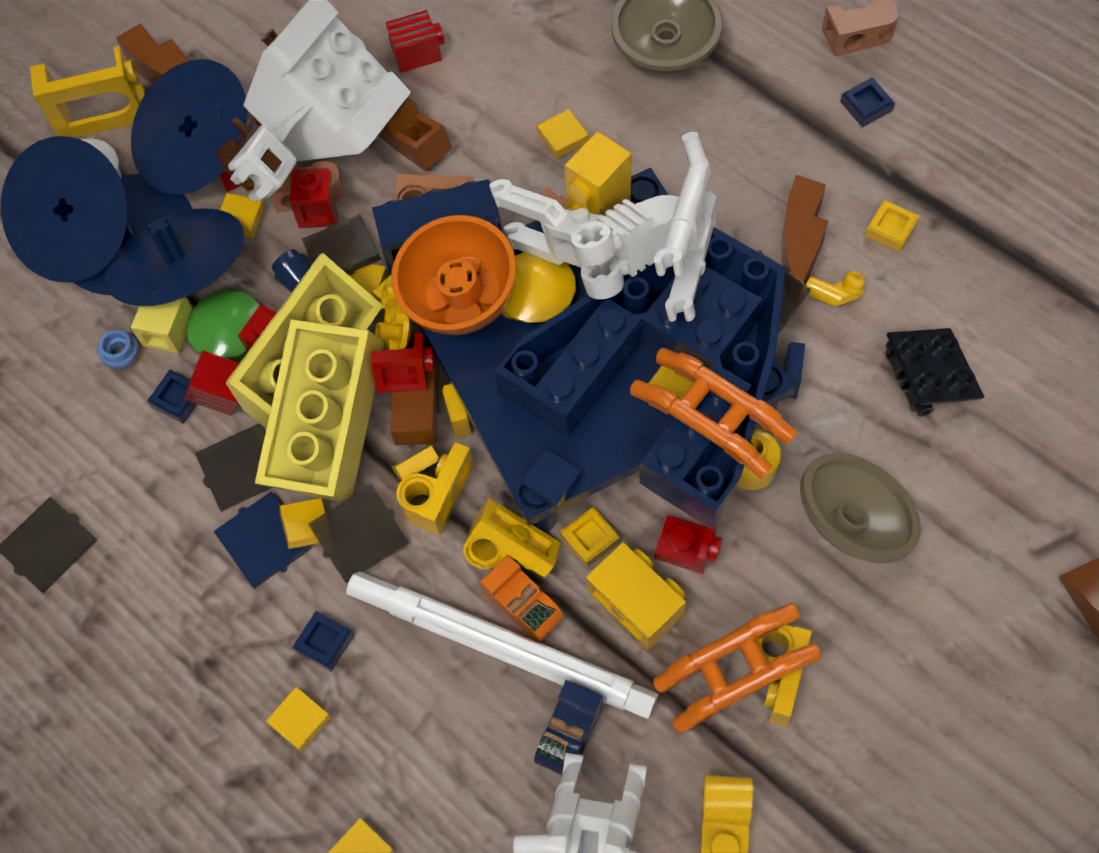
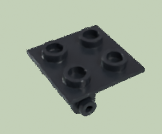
M951 328L888 332L886 334L889 341L885 344L887 348L885 356L892 365L896 379L902 380L899 384L901 390H908L905 395L910 404L911 411L917 412L919 417L933 412L932 404L978 400L985 397Z

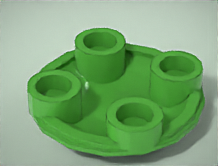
M224 290L210 294L199 301L190 312L186 325L190 344L200 354L204 350L235 362L242 361L247 351L240 341L238 334L257 310L259 304L253 297L242 291Z

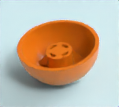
M467 215L442 217L420 227L401 246L392 268L391 281L393 293L404 313L426 330L452 336L469 334L492 323L507 307L516 285V259L510 242L493 224Z

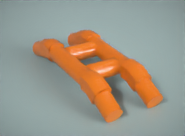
M661 348L656 355L657 364L674 370L676 374L686 377L693 384L682 398L679 399L676 394L658 385H651L641 380H635L631 385L630 394L649 403L650 406L659 409L665 414H670L724 449V452L732 456L738 463L745 465L759 479L766 476L771 470L772 465L757 452L753 445L740 435L734 433V431L747 415L766 431L769 430L784 445H787L794 439L797 431L771 405L761 399H756L716 374L695 357L682 352L677 353L667 348ZM709 391L732 404L718 424L696 410V407Z
M789 603L776 610H770L749 620L747 624L696 652L678 659L653 679L655 688L660 693H665L679 682L685 681L701 670L712 692L711 695L708 694L687 707V710L673 718V725L679 733H685L697 724L703 723L716 715L720 710L822 658L818 646L813 642L795 651L787 652L767 663L755 639H760L767 634L779 630L780 627L800 619L798 609L794 603ZM740 648L752 673L728 685L716 661Z

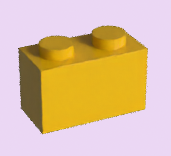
M597 131L565 164L567 210L575 211L579 208H586L591 214L606 216L605 212L611 209L613 211L614 206L618 203L623 205V200L627 199L631 202L632 153Z
M622 542L586 576L587 592L649 650L685 615V593L672 579L666 578L663 580L652 570L654 565L644 552L638 548L632 551Z

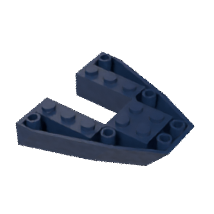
M713 227L704 260L706 262L705 271L700 276L693 300L696 314L692 321L688 322L685 320L684 312H679L676 315L675 321L671 322L668 320L665 303L669 299L676 276L673 266L667 267L663 276H658L655 264L653 263L650 266L646 264V269L643 271L637 270V274L633 277L629 274L623 275L624 287L615 296L607 299H595L586 295L521 338L495 370L498 392L504 398L568 438L642 343L657 353L661 348H667L677 353L682 352L693 356L703 362L705 367L758 400H763L776 354L786 267ZM709 391L696 407V410L718 424L732 404ZM747 415L734 433L751 443L756 422ZM673 418L641 460L639 484L711 530H714L742 475L744 465L738 463L732 456L725 453L724 449L678 419Z

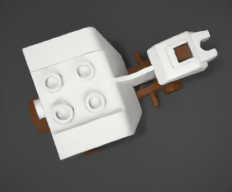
M308 0L279 35L276 34L274 29H271L261 39L268 47L262 53L243 105L254 116V119L246 127L238 118H233L232 123L241 134L235 141L232 138L226 141L215 154L220 159L219 165L232 176L230 179L236 185L240 184L246 191H252L248 197L253 202L270 197L281 188L297 161L353 155L363 152L411 93L392 71L387 72L366 49L363 41L353 35L338 19L336 15L339 12L328 0Z

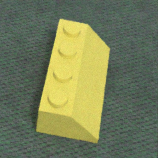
M324 253L320 254L226 381L228 388L243 411L267 429L291 319L367 330L381 310V303Z
M290 320L255 484L305 496L351 504L376 387L371 364L372 351H382L385 342L369 330Z

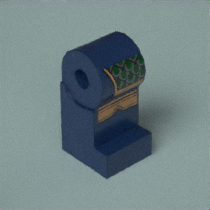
M567 680L563 684L558 696L559 701L534 757V763L560 775L563 773L566 753L583 754L604 708L603 696Z

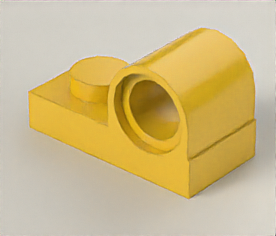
M454 442L449 455L444 453L437 464L435 472L437 479L418 473L411 474L402 479L396 494L402 513L408 522L435 535H441L474 465L470 447ZM417 495L429 496L428 500L422 505L410 504V501Z
M488 498L472 523L463 546V554L471 565L479 569L495 568L509 555L517 560L522 567L533 570L545 578L555 565L561 542L534 525L527 526L523 518L493 499Z
M784 625L779 630L755 640L767 663H769V661L776 657L767 655L763 651V644L776 642L784 648L785 653L792 650L795 651L809 645L812 631L796 626ZM803 667L799 671L780 679L779 682L774 681L769 684L764 707L772 709L769 723L787 727L791 718Z
M704 776L700 853H748L749 825L751 823L753 801L752 778Z

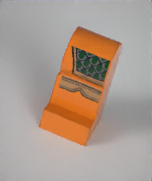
M509 555L480 581L483 595L537 642L546 637L565 618L561 609L545 593L539 590L540 588L521 570L520 565Z

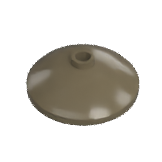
M618 0L611 16V33L618 50L631 62L650 70L676 71L694 66L712 53L720 40L723 21L721 10L716 0Z
M830 453L813 460L804 471L800 481V496L807 516L816 530L838 550L863 561L892 563L905 558L917 545L921 533L917 509L904 488L879 466L854 455Z

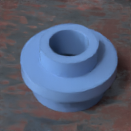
M111 330L105 333L99 341L98 355L107 367L113 369L124 368L134 362L138 356L139 344L135 337L126 331ZM124 348L120 353L115 354L118 349Z

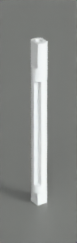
M361 571L353 574L349 580L346 589L347 595L386 610L395 617L562 686L565 680L603 696L604 703L622 711L625 709L647 719L652 715L659 693L634 684L635 681L402 586L397 587Z

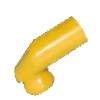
M853 271L848 272L843 281L835 284H830L811 275L804 287L803 294L830 306L837 307L858 300L864 293L863 287L866 281L862 274Z

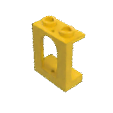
M119 46L114 47L115 67L54 81L45 63L30 66L33 97L57 136L77 138L133 125L137 109L147 90L143 83H137L138 75L132 59L126 61ZM108 92L121 93L130 100L129 104L119 111L73 122L71 109L67 103L68 101Z

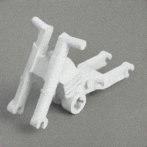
M688 132L682 136L690 167L684 179L679 197L661 195L637 204H633L625 199L622 201L623 205L618 203L614 206L613 211L611 209L605 212L606 216L591 214L586 208H579L575 211L564 209L557 200L514 186L506 179H499L490 183L489 186L497 207L508 209L541 222L544 233L525 227L521 222H513L504 226L506 237L512 249L521 250L559 266L566 262L580 267L585 290L590 297L595 299H607L618 294L624 287L623 275L629 274L633 277L637 274V270L643 271L646 269V264L650 266L654 263L658 276H663L666 268L673 266L676 276L669 299L665 303L668 320L671 322L675 321L676 315L679 312H684L685 320L688 322L692 321L696 314L693 300L700 276L705 271L706 262L704 260L713 227L717 228V197L712 192L706 191L711 176V168L705 156L699 134L697 132Z
M566 753L562 779L556 789L555 801L546 826L547 835H515L513 853H638L629 848L633 842L637 816L641 808L640 800L644 793L647 766L629 764L622 801L615 800L614 804L579 798L580 794L577 791L581 781V768L584 756Z

